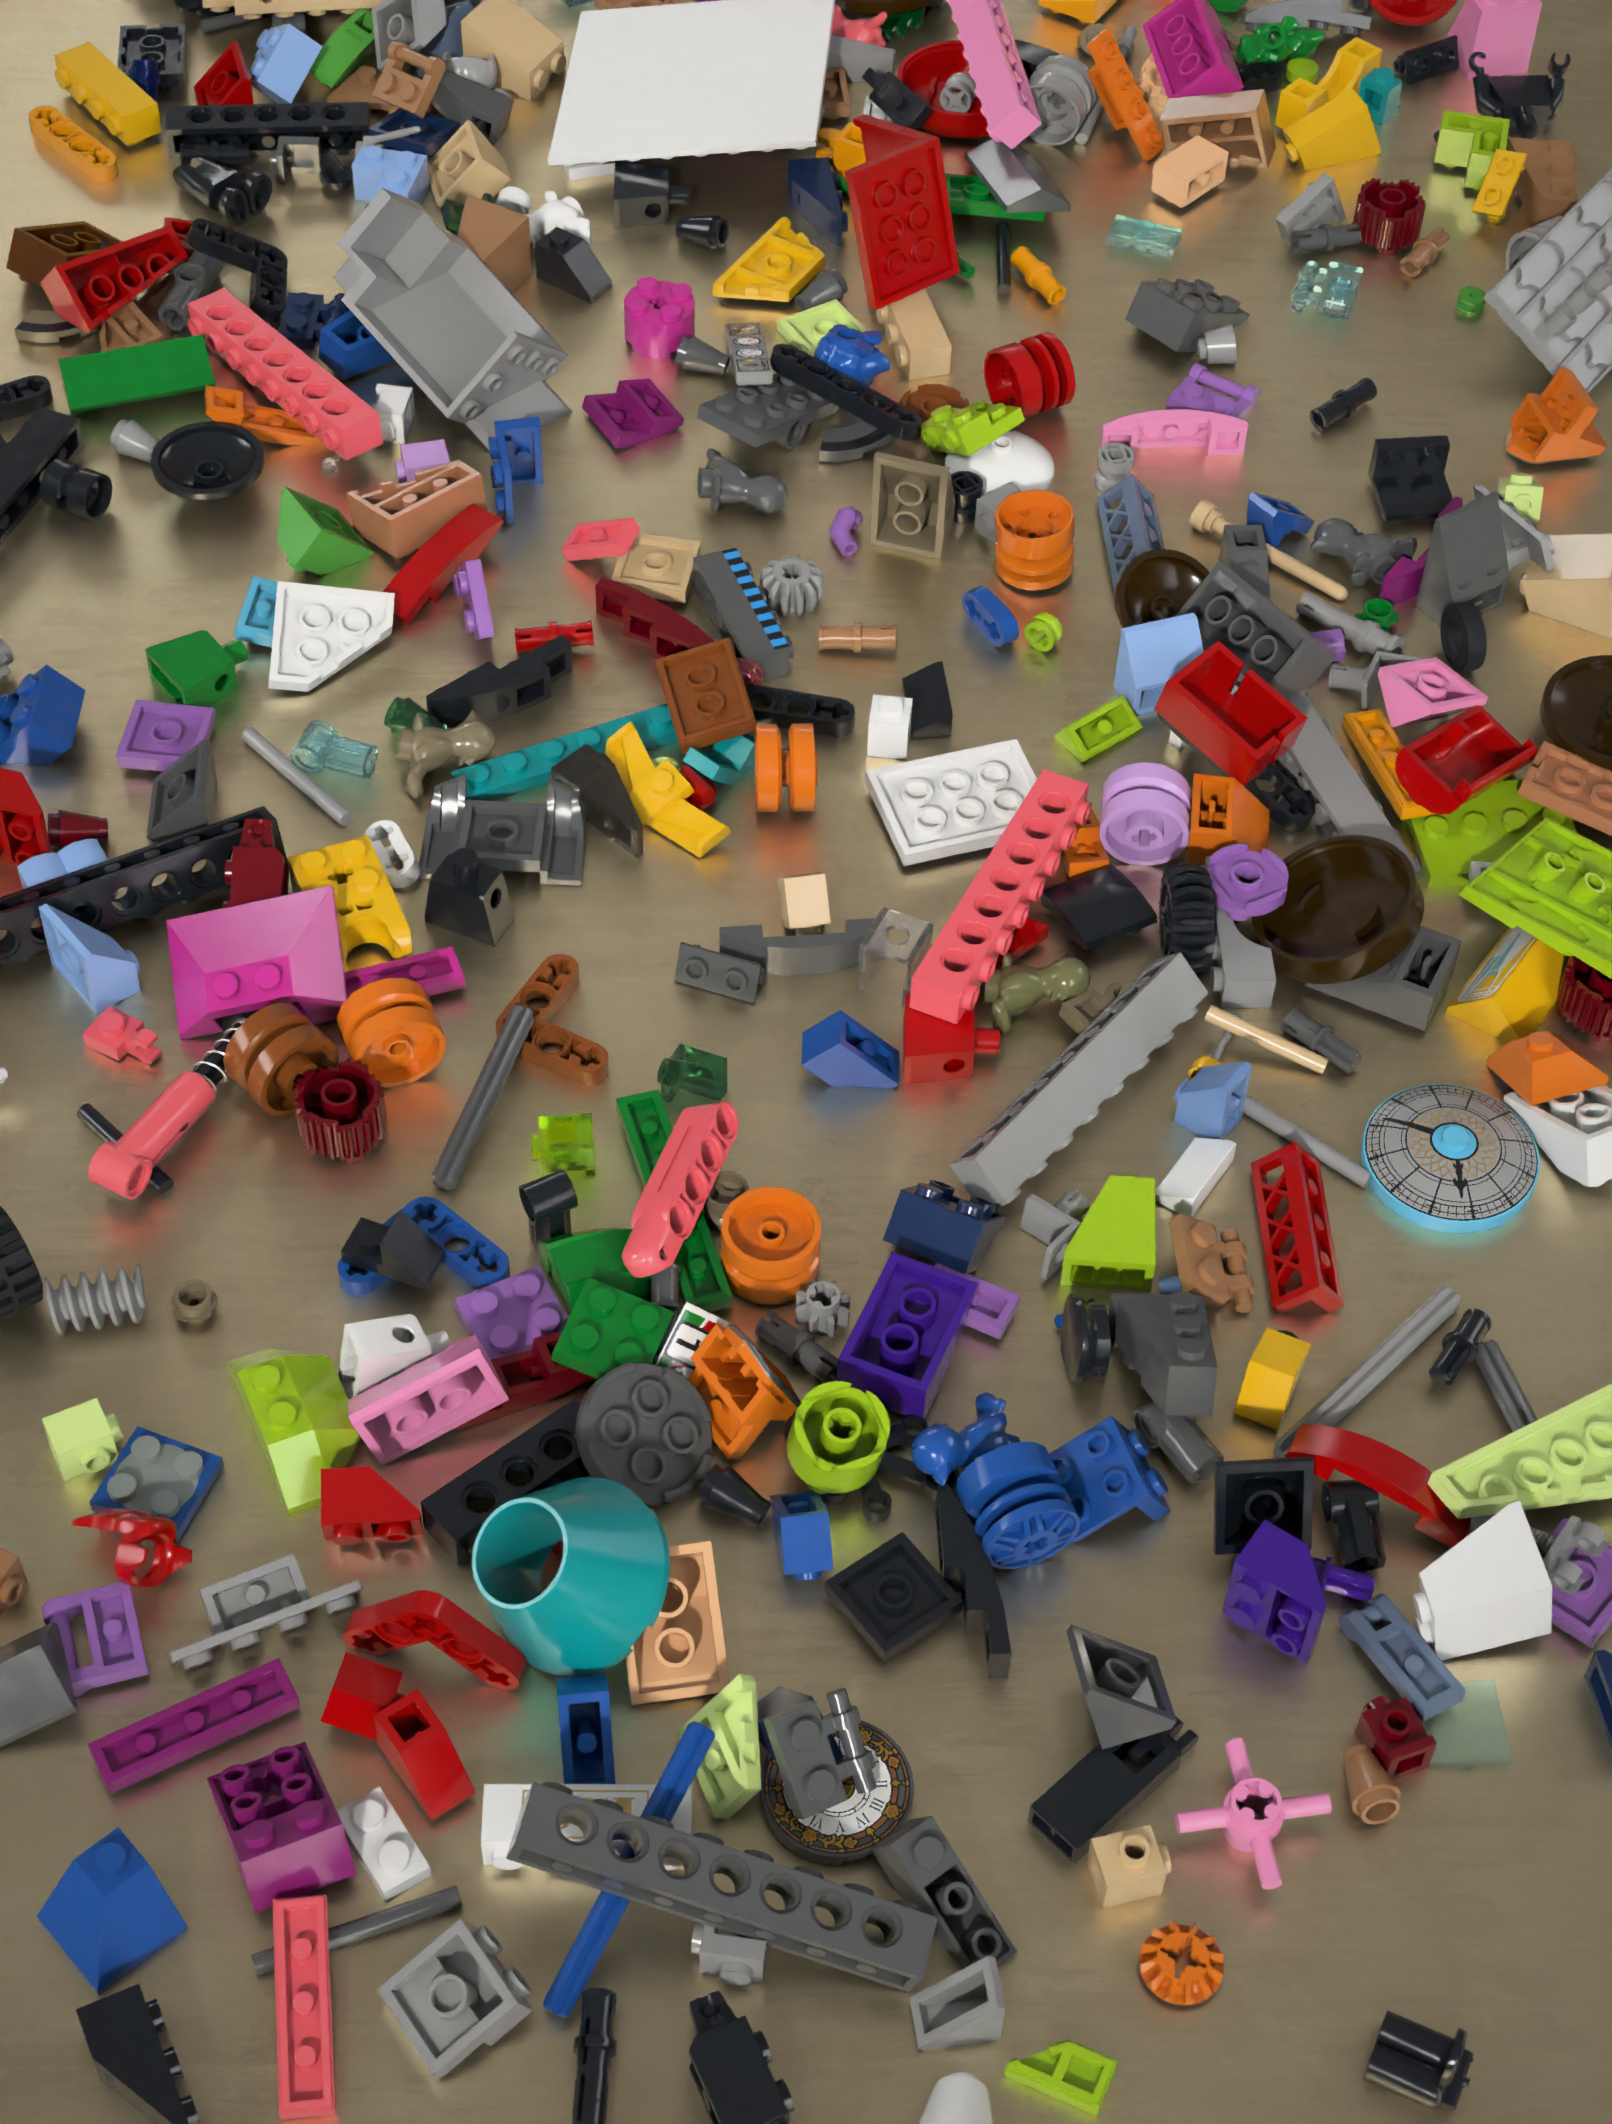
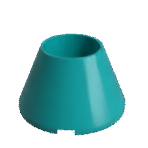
M586 1477L568 1480L506 1502L492 1512L481 1526L472 1551L474 1580L508 1643L526 1657L527 1663L533 1667L564 1677L593 1675L605 1671L631 1654L633 1650L630 1647L640 1637L647 1625L653 1627L665 1600L669 1582L670 1560L667 1539L654 1510L648 1508L641 1498L634 1493L635 1491L604 1478ZM563 1538V1556L560 1568L551 1584L541 1593V1574L544 1563L552 1548Z

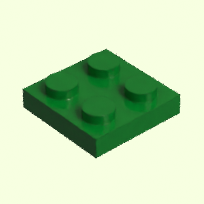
M588 1277L557 1341L551 1360L596 1379L624 1364L632 1362L633 1364H653L672 1322L674 1311Z

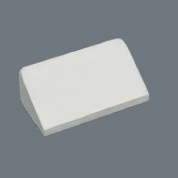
M1195 1137L1156 1189L1155 1201L1177 1213L1192 1217L1233 1162L1237 1143L1230 1140Z

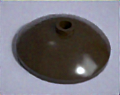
M1156 549L1139 555L1123 570L1116 585L1115 608L1122 628L1162 620L1155 610L1162 613L1163 619L1175 617L1210 572L1193 557L1176 550Z

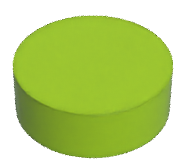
M1292 59L1287 64L1286 79L1292 83L1300 77L1314 84L1318 79L1319 66L1311 59Z

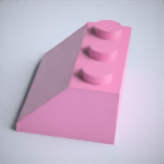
M473 1335L465 1340H459L450 1344L444 1351L423 1362L409 1365L402 1373L381 1384L367 1387L360 1395L348 1400L347 1406L351 1424L380 1465L384 1466L508 1401L509 1398L488 1354L477 1336Z

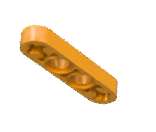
M39 106L30 111L29 121L32 133L88 178L102 183L112 181L118 176L117 160L114 153L52 106Z

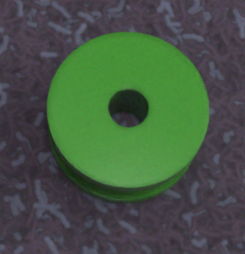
M1468 286L1462 288L1459 291L1456 303L1458 310L1469 315L1481 313L1484 309L1485 299L1483 297L1486 293L1478 287Z

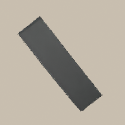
M888 917L846 920L845 933L763 937L762 925L719 927V953L751 962L757 961L761 964L762 968H766V974L806 976L836 972L864 964L887 952Z

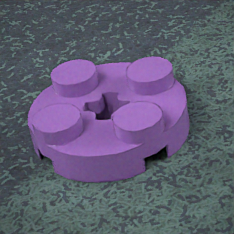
M1234 844L1219 849L1211 856L1207 870L1212 880L1214 904L1225 910L1226 915L1230 919L1244 921L1250 916L1265 915L1274 911L1285 902L1289 872L1281 858L1272 851L1262 848V852L1259 853L1248 850V844ZM1239 877H1243L1245 880H1254V882L1243 883L1239 881Z

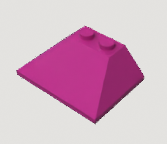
M332 885L166 920L178 1031L181 1040L223 1032L222 1017L259 1010L272 1004L298 1001L306 1013H314L341 1007L348 998L335 893Z

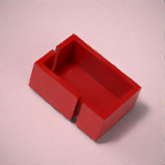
M1217 641L1166 682L1154 710L1230 777L1236 778L1245 787L1263 772L1268 764L1275 762L1293 747L1308 718L1252 669L1246 672L1235 696H1233L1231 691L1245 663L1220 641Z

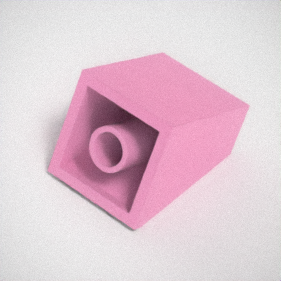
M1466 0L1446 38L1457 35L1459 68L1467 80L1477 76L1476 72L1469 65V59L1473 53L1478 51L1483 52L1486 58L1476 56L1474 62L1478 67H1484L1485 75L1502 76L1527 72L1542 3L1539 0Z

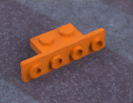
M1109 28L1103 29L1088 43V49L1096 65L1090 68L1087 73L1115 130L1128 128L1143 161H1151L1163 149L1165 141Z

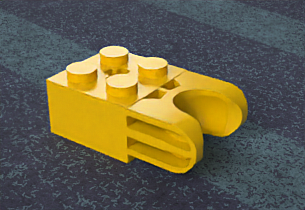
M368 835L287 857L293 893L331 885L334 888L345 972L350 971L347 963L349 952L361 944H379L389 951L394 960L413 955L411 932Z

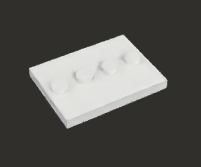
M1017 739L866 770L865 783L903 866L994 847L1037 780Z

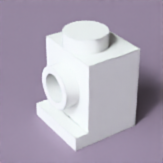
M377 383V403H372L371 407L379 413L383 441L405 444L415 419L413 388Z

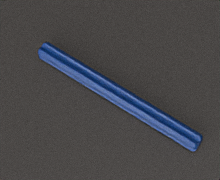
M695 1721L688 1724L640 1818L656 1816L669 1822L672 1821L715 1738V1733L709 1727ZM626 1842L620 1857L631 1859L634 1858V1851ZM601 1890L543 2001V2006L547 2010L563 2018L571 2015L630 1901L629 1899Z

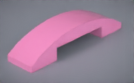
M1169 409L1147 411L1121 417L1103 425L1100 447L1108 443L1125 444L1134 451V458H1136L1137 448L1205 446L1208 456L1243 455L1248 424L1247 421L1236 417L1201 410Z

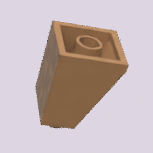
M469 195L465 201L457 237L463 239L513 294L532 275L529 216Z

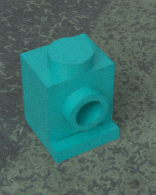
M1389 68L1374 69L1361 79L1358 94L1368 106L1372 121L1381 126L1399 113L1401 107L1398 105L1403 81L1394 77V71Z

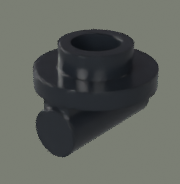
M327 152L323 155L322 161L326 167L322 168L319 173L320 182L333 190H340L353 181L352 169L341 164L332 152Z

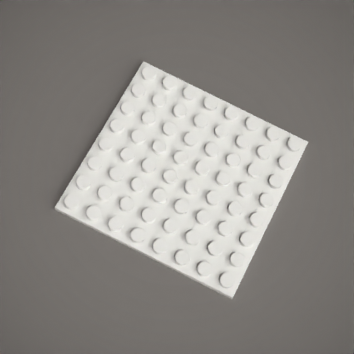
M720 0L581 11L549 152V165L572 166L577 163L591 162L603 164L608 161L620 160L634 162L648 158L671 159L676 156L690 155L703 157L708 154L771 152L775 149L794 148L802 150L808 147H816L836 0Z

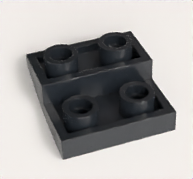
M1112 864L1046 888L1041 895L1042 906L1063 920L1065 935L1085 950L1101 948L1111 940L1124 935L1136 934L1142 928L1158 922L1156 913L1143 894Z

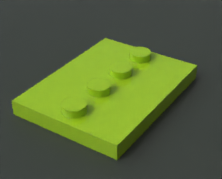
M1524 779L1501 781L1476 798L1466 802L1452 813L1404 819L1428 888L1469 884L1468 870L1471 861L1495 862L1545 818L1577 833L1573 820L1517 795Z

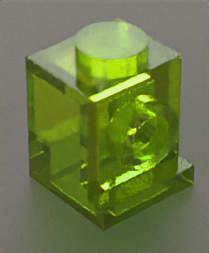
M592 1113L538 1116L539 1134L530 1135L532 1161H541L542 1173H553L563 1169L565 1172L586 1170V1176L595 1175Z

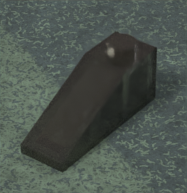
M584 744L551 767L552 780L560 782L580 793L588 823L636 858L643 855V825L615 764L607 755L597 752L588 744Z

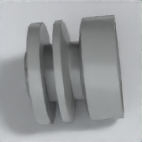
M1063 54L1049 56L1039 63L1028 83L1042 124L1030 133L1028 137L1038 143L1049 146L1063 145L1073 139L1097 100V92L1087 73L1089 70L1087 65L1075 57Z

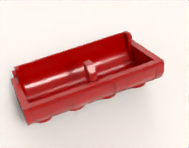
M1475 705L1403 747L1396 758L1395 771L1398 781L1416 804L1424 807L1431 813L1443 815L1452 813L1466 802L1476 798L1490 787L1527 766L1535 759L1538 747L1530 738L1522 746L1481 705Z

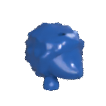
M842 324L834 325L818 341L815 350V358L868 387L873 383V379L878 374L891 369V362L888 357L875 347V345L882 342L883 334L877 330L862 333Z

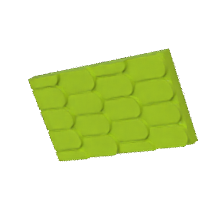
M1545 818L1458 894L1510 928L1514 929L1518 926L1565 956H1575L1612 979L1611 850Z

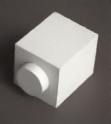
M873 694L868 726L867 756L899 760L907 759L913 698Z

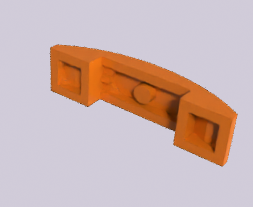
M208 385L205 387V413L216 422L238 425L250 431L261 441L299 446L324 444L317 436L310 434L294 417H289L285 410L244 404L243 391Z

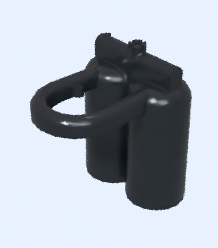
M1387 2010L1363 2080L1430 2109L1443 2107L1447 2110L1455 2111L1462 2089H1467L1470 2079L1466 2077L1470 2064L1474 2060L1473 2053L1464 2049L1468 2036L1467 2032L1458 2028L1455 2037L1452 2038Z

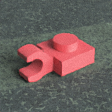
M111 1006L82 1033L86 1046L118 1061L129 1053L142 1062L152 1065L162 1054L161 1049L153 1046V1043L158 1039L156 1033L146 1029L143 1021Z

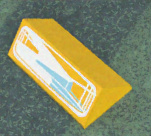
M1518 926L1514 929L1508 927L1448 1005L1446 1012L1506 1043L1527 1037L1529 1034L1536 1032L1556 1005L1558 990L1569 956L1559 953Z

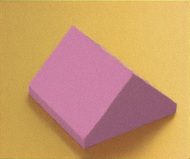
M1437 657L1383 666L1378 671V678L1391 728L1448 717L1466 711L1475 705H1484L1488 699L1485 694Z

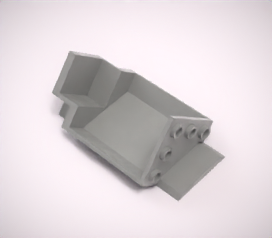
M382 188L338 241V245L350 257L333 277L347 292L341 299L342 302L448 419L466 424L488 450V437H495L494 421L539 417L540 426L543 427L571 412L572 410L545 382L560 370L561 363L568 356L565 350L463 239L446 233L419 203Z

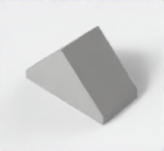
M987 1956L909 1997L918 2049L927 2051L1000 2041L1006 2007L995 1957Z

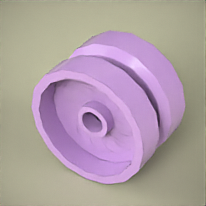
M1140 762L1129 764L1112 772L1103 784L1099 838L1104 849L1115 859L1131 865H1158L1178 857L1187 847L1190 834L1191 790L1187 780L1175 769L1159 763Z

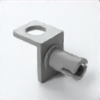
M1376 651L1370 666H1367L1366 669L1333 663L1329 672L1328 686L1329 688L1361 692L1362 711L1370 710L1381 687L1378 678L1379 668L1420 659L1418 657Z
M1076 1189L1066 1191L1063 1197L1053 1206L1034 1194H1031L1026 1199L1020 1227L1025 1232L1049 1245L1040 1273V1277L1045 1280L1062 1266L1064 1251L1081 1224L1078 1219L1089 1210L1088 1199L1083 1193H1080L1073 1202H1070L1077 1195L1078 1190Z

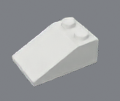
M1601 1085L1531 1106L1515 1091L1504 1095L1505 1105L1525 1123L1536 1143L1560 1172L1588 1188L1601 1186L1607 1180L1612 1179L1611 1088Z

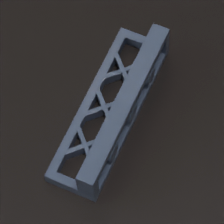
M1133 474L1097 497L1114 593L1121 573L1131 561L1145 552L1165 549L1154 495ZM1123 496L1117 509L1112 510L1110 504ZM1122 521H1128L1121 535L1115 534ZM1127 545H1132L1133 548L1126 560L1120 559Z

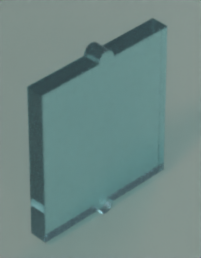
M1495 1680L1459 1682L1465 1689L1463 1701L1425 1722H1421L1427 1735H1432L1437 1743L1429 1767L1465 1766L1467 1770H1472L1475 1765L1510 1764L1512 1761Z

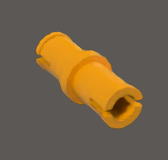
M1020 246L1014 250L1010 261L1025 276L1028 286L1032 289H1037L1050 305L1060 303L1065 298L1067 290L1051 274L1052 270L1047 263L1040 262L1027 246Z

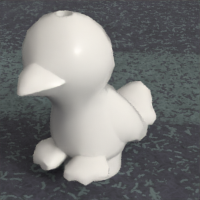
M547 190L544 196L547 203L543 204L534 213L523 214L529 216L530 247L555 227L566 230L584 239L588 246L591 245L590 220L583 218L581 206L571 196H566L559 200L554 191Z

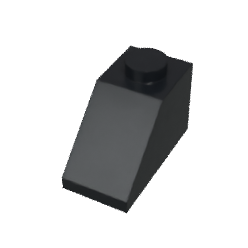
M555 227L535 243L536 276L538 279L590 304L612 288L611 278L584 239L559 227Z

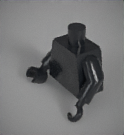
M1479 51L1473 53L1469 59V65L1477 75L1473 77V85L1478 113L1483 116L1510 119L1508 134H1520L1522 138L1533 139L1538 134L1543 133L1546 130L1547 121H1552L1562 108L1565 79H1562V75L1570 64V55L1566 53L1563 65H1558L1554 60L1555 52L1552 54L1548 63V71L1553 76L1549 79L1548 75H1485L1484 67H1478L1474 59L1476 56L1485 59L1486 55Z

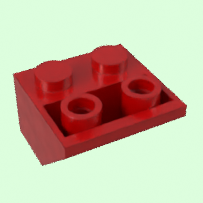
M0 768V861L19 866L33 856L52 853L43 810L23 773Z

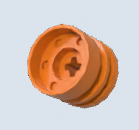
M1038 489L1017 492L1000 502L994 514L996 537L995 565L997 574L1005 583L1018 589L1030 591L1045 590L1063 583L1071 575L1074 568L1073 537L1075 516L1072 505L1064 497L1054 492Z

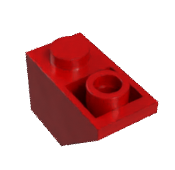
M370 1466L321 1469V1527L325 1540H333L338 1545H355L361 1543L363 1538L382 1537L386 1542L399 1543L409 1541L412 1535H423L420 1510Z
M418 1689L373 1715L378 1746L430 1821L435 1820L475 1795V1789L444 1725Z

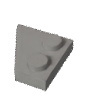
M1324 172L1316 181L1310 183L1298 198L1290 205H1287L1275 220L1282 239L1290 244V237L1293 231L1317 229L1321 224L1330 220L1340 223L1346 219L1335 181Z

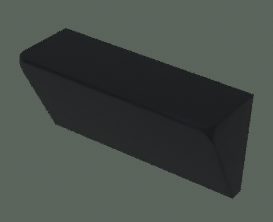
M935 662L902 678L905 698H913L911 716L912 737L951 735L953 713L943 662Z

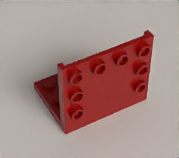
M863 114L854 118L853 122L854 126L861 128L866 162L845 171L867 303L868 307L878 310L960 273L939 137Z

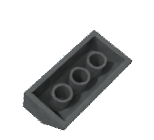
M1219 560L1176 615L1195 613L1198 619L1204 651L1217 641H1220L1245 663L1237 679L1238 681L1242 682L1246 672L1252 669L1283 697L1312 687L1337 657L1334 652L1245 577L1221 560Z

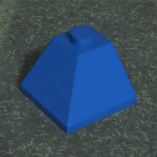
M119 1827L72 1861L37 1915L40 1923L98 1995H101L187 1930L185 1921L149 1863Z

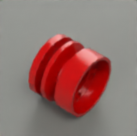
M1047 331L1023 339L1019 344L1014 342L988 351L985 357V385L992 404L1003 403L1005 406L1020 407L1024 418L1037 415L1039 411L1046 412L1069 404L1074 397L1076 385L1074 368L1064 344L1053 333Z

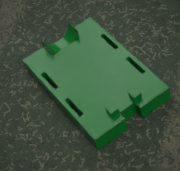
M945 173L951 215L965 214L1044 222L1045 212L1006 213L978 176Z

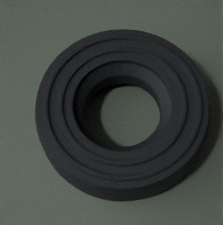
M1459 602L1446 606L1441 617L1440 635L1443 652L1447 661L1456 672H1469L1479 669L1484 663L1487 649L1485 627L1479 610L1471 602Z

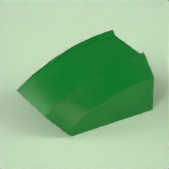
M599 1228L583 1230L540 1241L541 1264L548 1277L551 1276L568 1310L569 1316L588 1277L651 1302L652 1275L635 1278L624 1266L622 1260L623 1249L633 1229Z

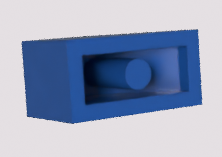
M842 1010L837 1011L803 1032L801 1066L830 1086L894 1088L899 1085V1051Z
M813 1491L770 1495L779 1564L784 1575H792V1578L796 1580H811L821 1577V1571L833 1570L829 1512L820 1495Z
M607 1674L556 1678L564 1784H616Z

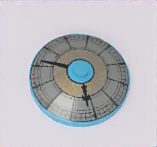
M1448 1084L1416 1086L1400 1091L1386 1099L1370 1116L1365 1127L1360 1149L1361 1166L1372 1174L1369 1186L1389 1209L1416 1225L1446 1233L1482 1232L1496 1228L1513 1219L1530 1200L1540 1168L1539 1152L1533 1135L1525 1123L1511 1109L1482 1092Z

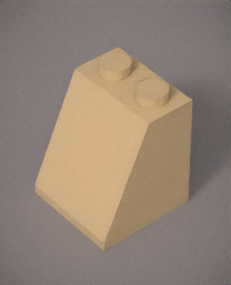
M483 0L461 20L463 57H477L486 61L489 58V54L494 56L498 71L494 89L501 88L508 94L532 101L565 69L564 41L513 0Z
M1612 534L1548 535L1555 549V553L1551 555L1554 569L1546 572L1531 560L1525 573H1522L1520 577V593L1526 598L1528 610L1612 639Z

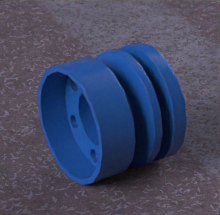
M1016 1442L989 1451L969 1464L957 1479L955 1490L972 1524L975 1525L974 1529L991 1566L999 1569H1019L1050 1558L1069 1545L1079 1532L1081 1520L1066 1489L1060 1486L1061 1478L1046 1447L1036 1442Z

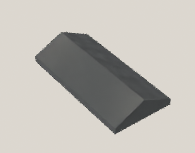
M991 139L965 152L964 159L1006 213L1070 211L1071 204L1030 153L1023 148L1016 146L1011 150L1002 141L997 143Z

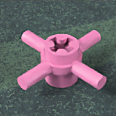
M1241 1738L1232 1739L1226 1742L1225 1748L1235 1786L1227 1792L1223 1805L1220 1807L1176 1812V1829L1178 1833L1223 1828L1227 1841L1235 1849L1253 1853L1262 1888L1274 1889L1282 1884L1271 1841L1279 1834L1284 1819L1331 1813L1330 1797L1326 1792L1282 1798L1278 1789L1271 1782L1262 1778H1254L1245 1740ZM1255 1813L1259 1814L1262 1820H1254Z

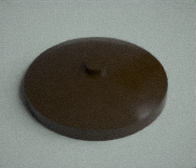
M1612 655L1590 656L1573 661L1553 674L1545 687L1540 705V717L1546 734L1557 747L1612 771Z

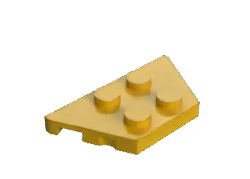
M783 216L713 283V296L790 302L825 267V254L816 246L810 244L809 239L802 232L796 234L790 228L791 221Z

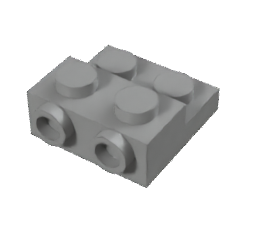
M461 1918L377 1988L431 2073L439 2078L444 2077L482 2043L492 2046L533 2011L525 1999L532 1992L527 1981L513 1966L505 1970L496 1957L503 1950L496 1936L485 1925L482 1924L477 1929V1927Z

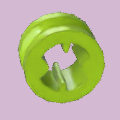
M1041 612L1025 626L1024 635L1034 649L1047 652L1063 637V628L1059 620L1053 615Z

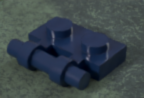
M306 292L288 293L278 332L299 349L313 350L315 342L320 341V330L346 313L347 306L341 300L345 294L337 293L329 304H324L323 295Z

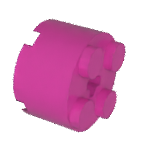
M643 277L637 281V286L626 294L624 299L625 341L632 345V350L636 354L651 359L671 358V352L678 351L683 336L692 338L693 335L695 336V300L692 295V288L688 284H676L668 281H657L653 277Z

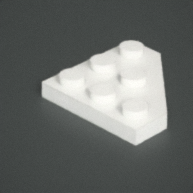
M278 581L268 688L309 692L392 634L395 593Z

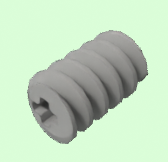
M140 1263L136 1264L133 1278L128 1277L123 1266L117 1267L114 1281H110L104 1269H99L97 1280L94 1284H91L85 1272H80L78 1284L74 1287L66 1274L61 1275L58 1289H53L48 1278H45V1293L49 1317L59 1335L66 1333L69 1320L72 1321L78 1332L85 1330L88 1317H90L97 1329L104 1327L107 1314H109L115 1326L123 1324L125 1312L129 1313L135 1324L140 1323L142 1320L143 1311L146 1309V1296Z

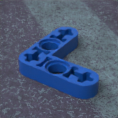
M419 1197L400 1210L406 1213L445 1250V1257L442 1263L478 1290L510 1277L509 1260L505 1252L440 1200L434 1197ZM396 1214L383 1224L390 1226ZM432 1216L434 1217V1221L432 1222L427 1220L430 1219ZM419 1217L424 1218V1220H421V1221L418 1223V1218H419ZM457 1237L464 1238L470 1243L467 1248L461 1251H451L445 1247L449 1240ZM342 1257L338 1262L340 1286L350 1295H367L389 1279L367 1271V1274L363 1276L360 1273L365 1271L364 1269L342 1262ZM480 1264L489 1270H486L483 1273H481ZM496 1266L497 1271L494 1273L490 1269H493ZM356 1270L359 1272L351 1276V1271Z

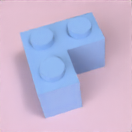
M285 24L270 28L269 30L265 29L256 43V46L259 48L255 55L256 59L249 71L253 74L250 79L251 86L278 104L292 103L323 47L291 24Z
M361 146L352 163L356 200L371 202L379 191L385 188L422 206L430 190L427 155L415 154L411 151L382 149L378 146Z

